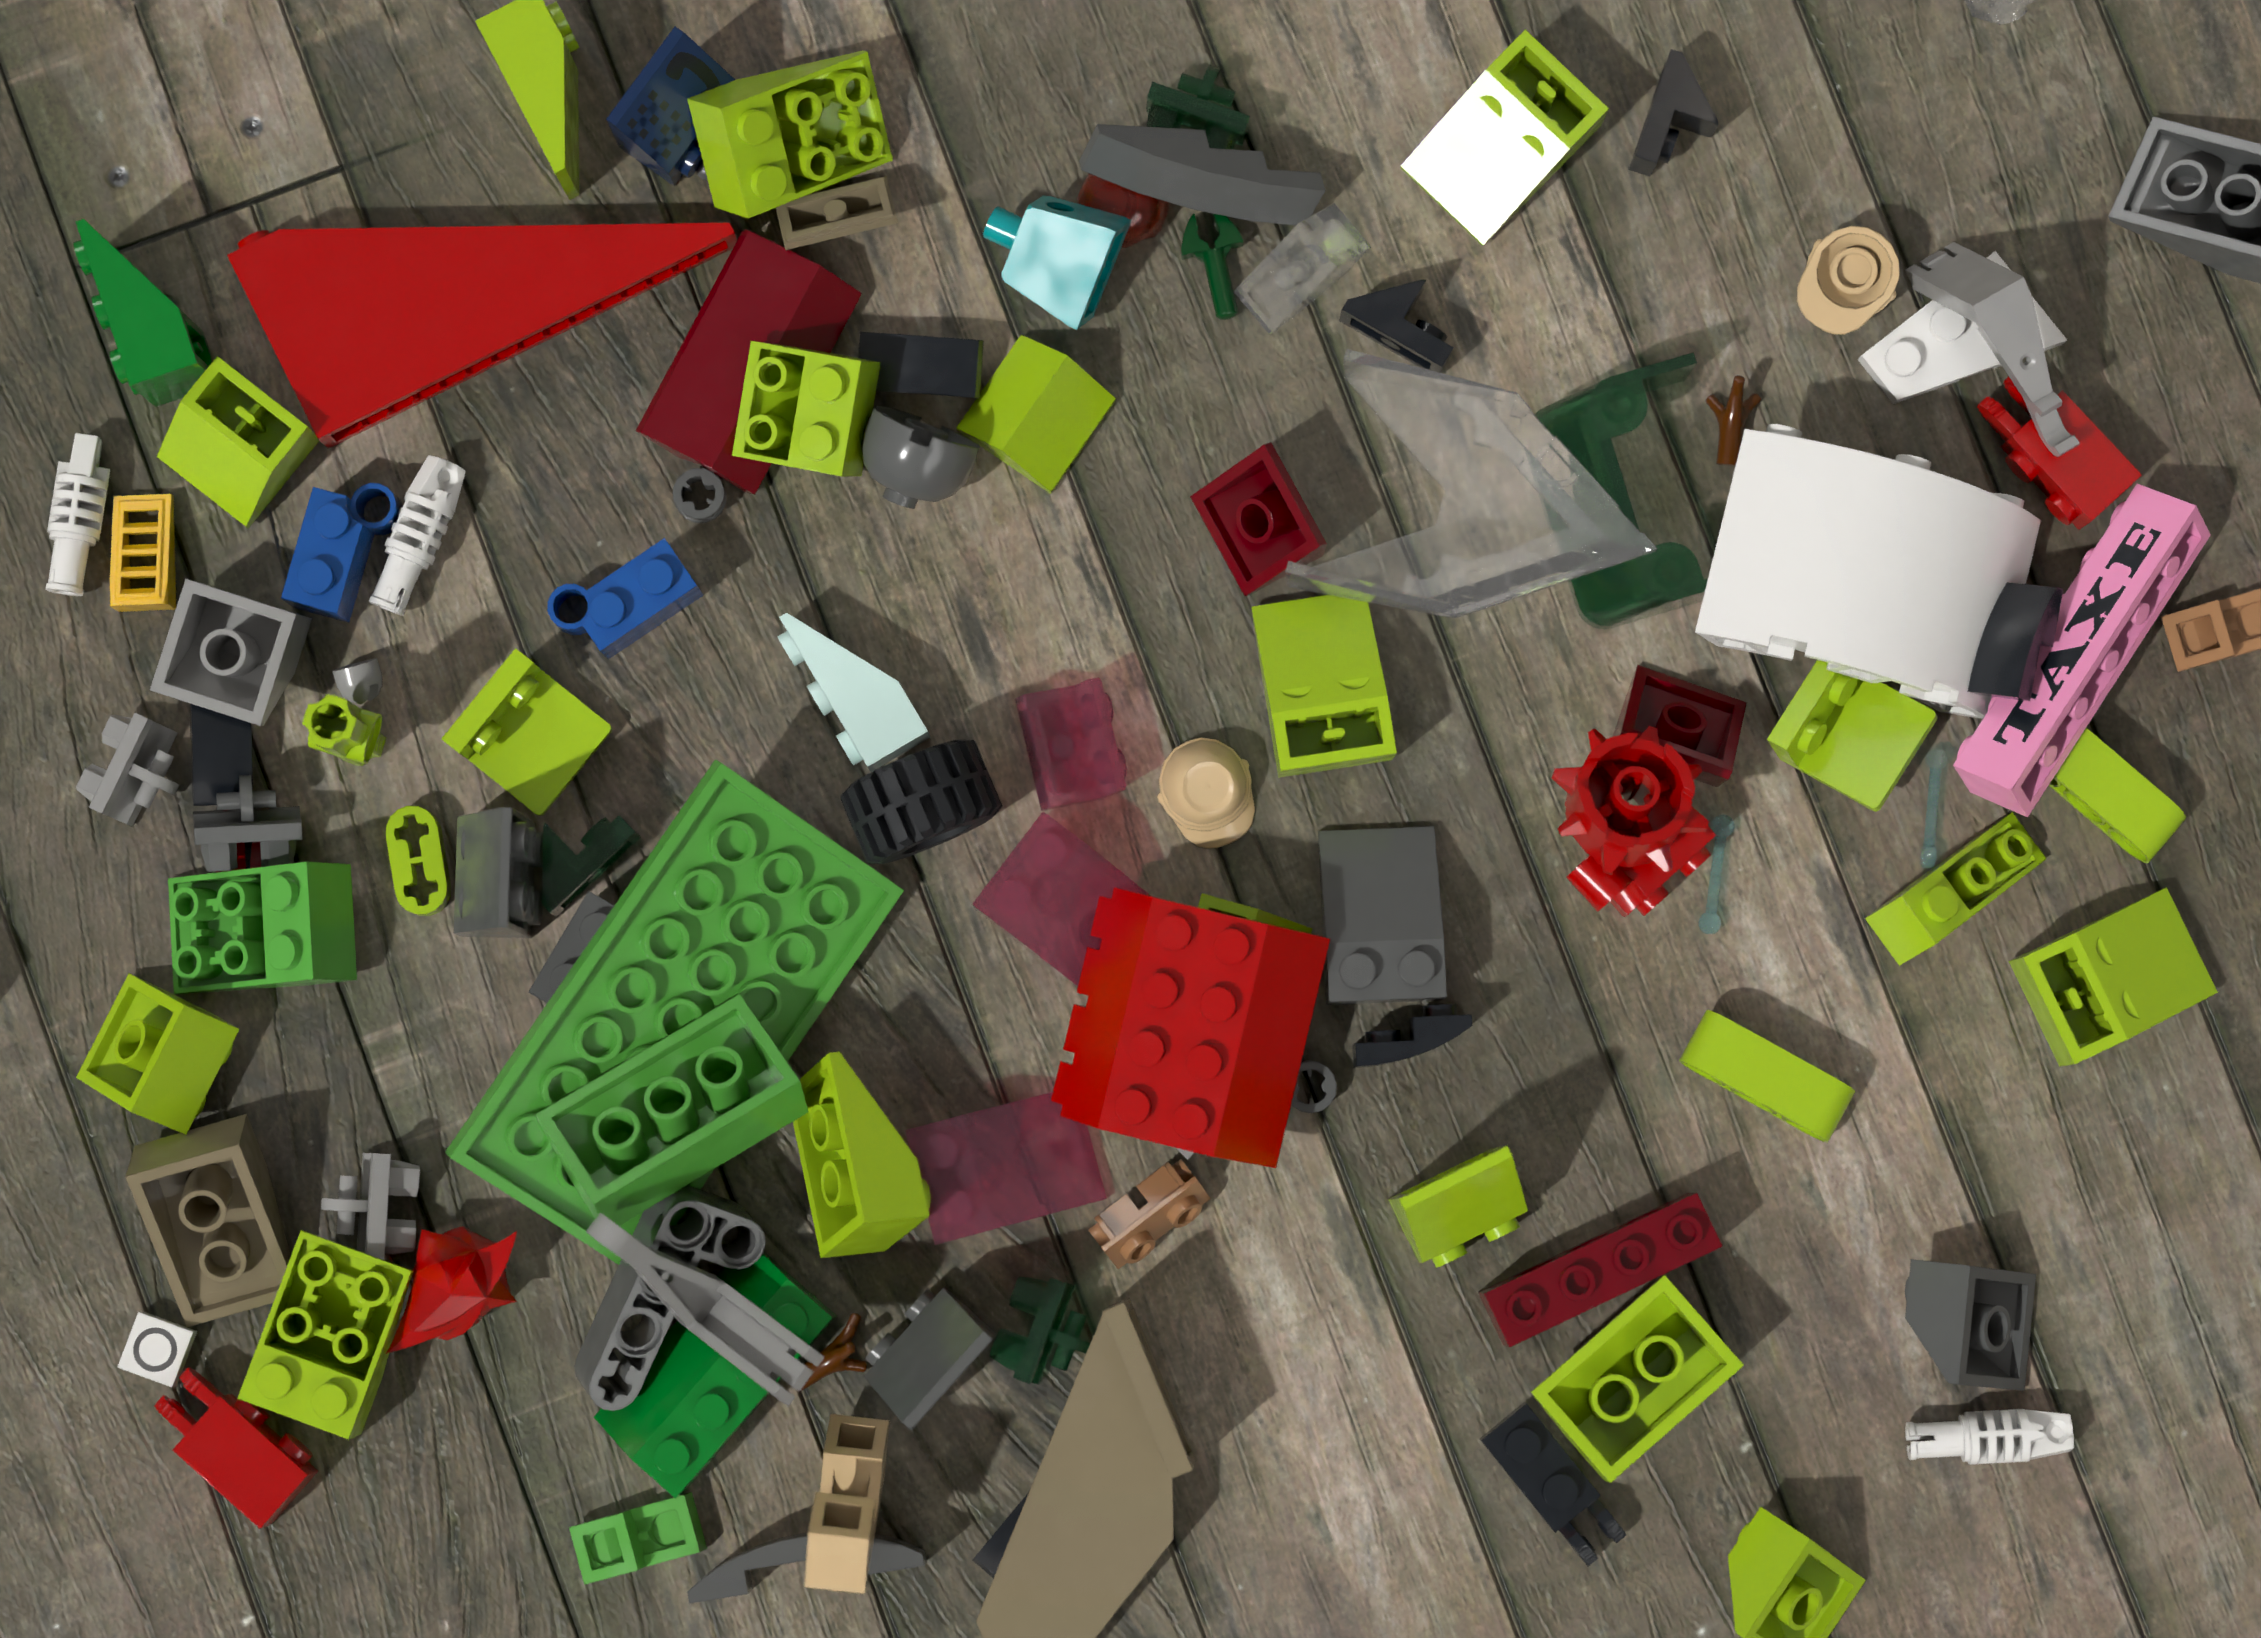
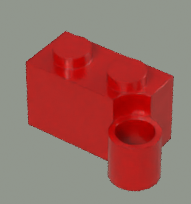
M1709 826L1703 832L1679 833L1670 846L1673 869L1667 872L1652 861L1651 863L1630 868L1620 866L1610 875L1603 872L1602 866L1595 862L1593 856L1588 855L1566 878L1597 912L1610 902L1623 917L1629 915L1635 908L1645 916L1669 894L1663 884L1673 874L1680 870L1687 877L1712 855L1705 845L1716 834Z

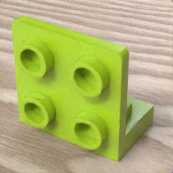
M515 648L441 740L468 759L536 815L543 816L610 735L612 727Z
M1817 660L1768 736L1767 741L1778 758L1868 809L1877 812L1886 802L1937 721V715L1934 710L1899 693V691L1882 682L1869 683L1826 670L1828 662Z

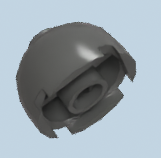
M876 405L871 417L867 420L861 449L863 463L871 478L886 487L883 498L900 506L915 509L918 500L938 502L953 496L965 485L977 461L976 456L980 448L978 443L941 425L940 430L921 422L922 417L891 407Z

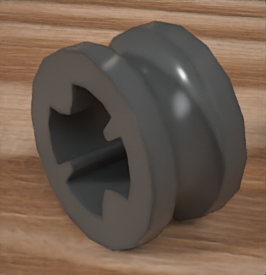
M693 468L685 471L677 478L673 487V500L678 511L687 520L694 523H707L715 520L723 512L726 505V491L721 480L713 472L704 468ZM698 481H702L707 490H715L714 501L707 499L709 507L703 510H697L693 502H684L685 492L692 493L693 490L690 485Z
M1306 1060L1301 1063L1299 1074L1306 1071L1307 1076L1310 1077L1312 1070H1316L1323 1075L1324 1079L1321 1081L1320 1087L1325 1092L1323 1098L1318 1102L1314 1103L1313 1098L1309 1097L1308 1103H1303L1295 1096L1300 1089L1297 1083L1292 1106L1301 1112L1315 1113L1322 1111L1331 1104L1336 1095L1337 1084L1335 1077L1330 1069L1320 1062Z

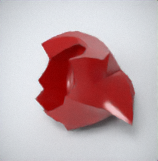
M464 1226L451 1229L442 1234L421 1229L416 1265L412 1269V1288L403 1317L386 1354L433 1338L450 1340L464 1334L475 1326L493 1308L517 1302L511 1295V1289L506 1277V1265L515 1243L517 1231L496 1243Z

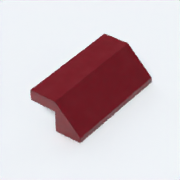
M743 229L635 431L678 458L700 464L742 491L755 495L772 463L732 456L751 341L831 353L862 293L821 265L790 250H785L784 247L750 230Z

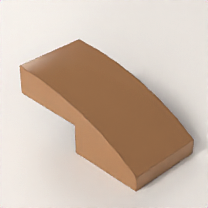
M2261 588L2161 616L2177 672L2261 650Z

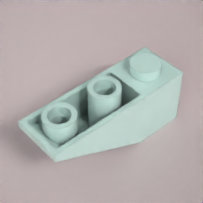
M785 613L779 617L787 631L777 637L793 665L796 666L805 661L816 681L806 687L822 714L825 716L835 711L845 730L836 735L853 766L864 760L870 772H873L930 738L928 730L899 681L790 614Z

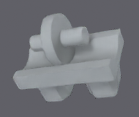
M135 712L132 718L115 714L111 715L102 732V743L117 750L107 770L94 764L84 769L76 786L77 791L91 801L89 808L133 827L142 806L150 808L159 788L175 795L179 784L164 778L174 758L168 752L178 733Z
M363 1153L360 1200L356 1199L358 1176L340 1175L339 1199L322 1198L321 1210L338 1211L336 1234L354 1235L355 1212H359L356 1249L358 1251L384 1260L385 1254L393 1255L414 1251L416 1240L415 1220L387 1219L388 1195L417 1197L420 1167L399 1160H391V1154Z

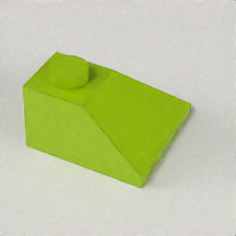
M1760 1507L1751 1522L1743 1527L1738 1536L1737 1543L1728 1554L1735 1633L1742 1638H1828L1866 1580L1810 1538Z

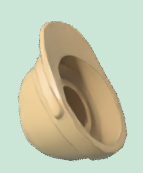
M1848 226L1833 231L1824 239L1816 240L1797 287V303L1805 318L1825 332L1845 335L1858 330L1876 313L1883 310L1896 298L1897 293L1895 290L1900 278L1899 258L1892 243L1881 233L1863 226Z
M1202 737L1186 741L1171 751L1162 765L1159 776L1160 793L1157 799L1166 813L1174 820L1185 838L1198 847L1209 849L1228 845L1244 836L1252 826L1255 812L1248 761L1241 759L1235 750L1215 739Z

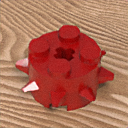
M1648 726L1639 738H1637L1639 735L1637 733H1627L1606 739L1598 730H1590L1588 736L1591 751L1583 766L1555 768L1551 777L1567 792L1565 801V815L1567 819L1557 828L1561 836L1572 835L1584 851L1593 856L1595 862L1602 866L1603 872L1610 875L1620 866L1630 868L1651 863L1652 861L1667 872L1673 869L1670 846L1678 834L1703 832L1708 828L1709 821L1692 806V798L1695 795L1694 780L1703 772L1699 764L1688 765L1675 748L1666 743L1664 747L1659 745L1658 730L1652 726ZM1634 799L1638 806L1632 805L1628 801Z

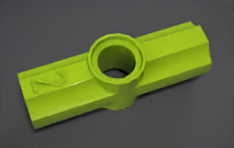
M327 694L321 701L308 704L302 724L309 730V748L332 754L345 762L357 766L368 764L370 759L374 757H381L387 739L381 734V714L359 708L348 700L335 695Z

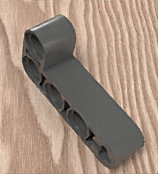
M686 1185L643 1211L632 1235L644 1245L697 1267L700 1258L731 1269L747 1268L758 1261L763 1254L766 1243L764 1232L742 1206L734 1201L690 1185ZM691 1207L690 1214L685 1221L678 1225H669L676 1211L681 1208ZM735 1226H742L741 1233L734 1241L721 1244L723 1236L729 1229ZM623 1259L619 1263L577 1355L574 1366L577 1379L593 1402L600 1408L611 1411L625 1408L637 1397L674 1317L633 1267ZM635 1314H642L641 1321L636 1327L628 1331H621L622 1325L627 1318Z

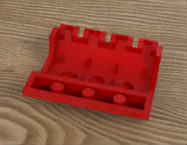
M1114 887L1112 898L1099 896L1090 936L1101 938L1102 941L1100 949L1087 947L1076 992L1087 995L1088 1000L1086 1006L1073 1005L1063 1050L1075 1053L1073 1063L1060 1061L1051 1098L1052 1102L1062 1105L1060 1117L1097 1129L1211 1157L1277 1168L1331 938L1261 923Z

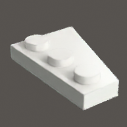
M1996 251L1987 257V259L2010 270ZM2033 298L2044 351L2063 345L2067 339ZM1934 300L1930 301L1858 359L1893 404L1958 382L1960 379L1985 370L2002 366L1977 328L1979 327L1973 321Z

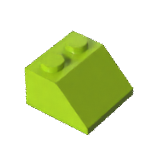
M129 973L76 1078L128 1111L187 1134L194 1119L202 1112L205 1106L206 1095L220 1067L228 1060L232 1052L233 1041L239 1028L211 1012Z

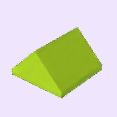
M1020 335L981 391L980 398L974 401L956 427V430L978 443L983 449L1051 494L1110 410L1116 398L1068 355Z

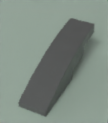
M1097 124L1079 160L1082 171L1134 192L1193 210L1248 221L1306 226L1325 192L1320 172L1268 170L1263 151L1209 148L1205 130Z

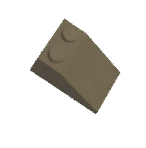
M247 1114L191 1129L187 1134L177 1133L135 1145L125 1178L186 1327L273 1303L291 1255L267 1164Z

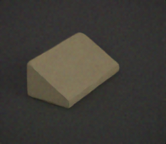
M887 176L806 195L776 207L785 250L898 223Z

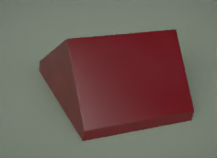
M1272 442L1262 445L1190 496L1245 597L1324 555L1327 543Z
M1637 665L1612 737L1627 733L1639 734L1637 738H1639L1648 726L1657 728L1659 745L1664 747L1667 743L1675 748L1688 765L1699 764L1703 772L1695 780L1719 787L1729 780L1733 771L1747 702Z

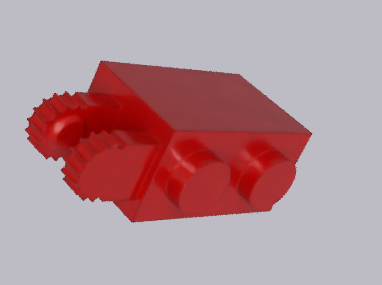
M2007 377L2003 383L2007 392L2031 417L2022 395L2010 377ZM2063 390L2057 394L2062 400V406L2057 408V411L2067 432L2072 436L2074 435L2080 442V445L2059 457L2054 456L2044 445L2032 418L2021 426L1998 401L1990 398V396L1983 399L1977 408L1981 416L1989 422L1990 426L2005 441L2000 447L2008 454L2005 458L2006 464L2019 479L2025 483L2033 481L2048 497L2045 500V505L2049 511L2065 525L2072 523L2078 530L2082 529L2142 476Z
M188 1367L180 1375L179 1379L184 1387L191 1394L198 1397L209 1409L197 1421L173 1398L163 1395L154 1405L155 1409L184 1435L172 1451L259 1529L272 1525L318 1473V1470L308 1462L313 1454L291 1434L285 1433L281 1438L264 1423L269 1418V1415L262 1407L237 1399L232 1393L222 1394L200 1373Z

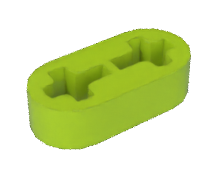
M405 806L394 812L386 825V841L395 895L398 903L405 910L418 916H432L445 908L451 897V882L442 828L439 820L428 810L419 806ZM415 817L418 824L428 826L429 834L420 837L421 856L414 857L413 847L409 841L399 838V831L408 828V819ZM423 865L425 878L430 882L438 884V892L429 894V904L422 906L420 899L411 897L408 894V889L416 886L418 883L416 866Z

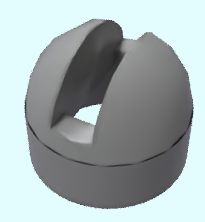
M377 658L353 663L332 671L342 697L351 703L362 704L367 700L371 701L381 691L383 685L382 672Z

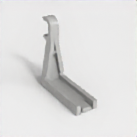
M1955 242L1944 247L1946 252L1939 250L1921 260L1922 268L1914 264L1905 269L1915 291L1966 317L1979 327L1977 328L2022 395L2037 432L2047 449L2054 456L2059 457L2080 445L2077 438L2067 432L2057 411V408L2062 406V400L2052 389L2033 298L2025 278Z
M601 1212L586 1230L590 1236L631 1265L680 1324L787 1406L791 1404L795 1396L776 1382L778 1377L800 1391L814 1373L794 1357L795 1354L798 1352L817 1367L825 1358L716 1275L644 1245Z

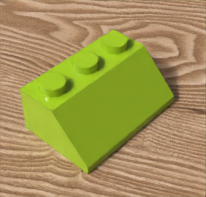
M1663 1275L1533 1389L1531 1394L1605 1482L1611 1483L1744 1365L1672 1282Z

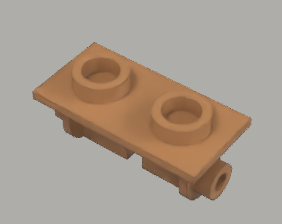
M1182 1159L1173 1165L1166 1162L1161 1168L1136 1186L1148 1202L1142 1208L1138 1209L1130 1197L1125 1194L1102 1213L1094 1217L1097 1223L1088 1231L1117 1269H1120L1126 1263H1136L1145 1258L1155 1247L1156 1240L1173 1227L1180 1228L1192 1222L1200 1214L1202 1205L1211 1199Z

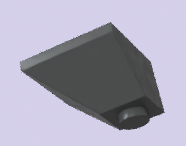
M1911 1259L1910 1273L1905 1285V1298L1907 1301L1905 1319L1949 1384L2025 1391L2036 1274Z

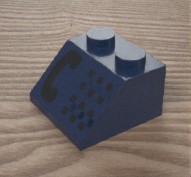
M675 26L606 120L619 148L675 187L683 175L688 178L693 176L703 161L687 98L724 85L735 79L687 34Z

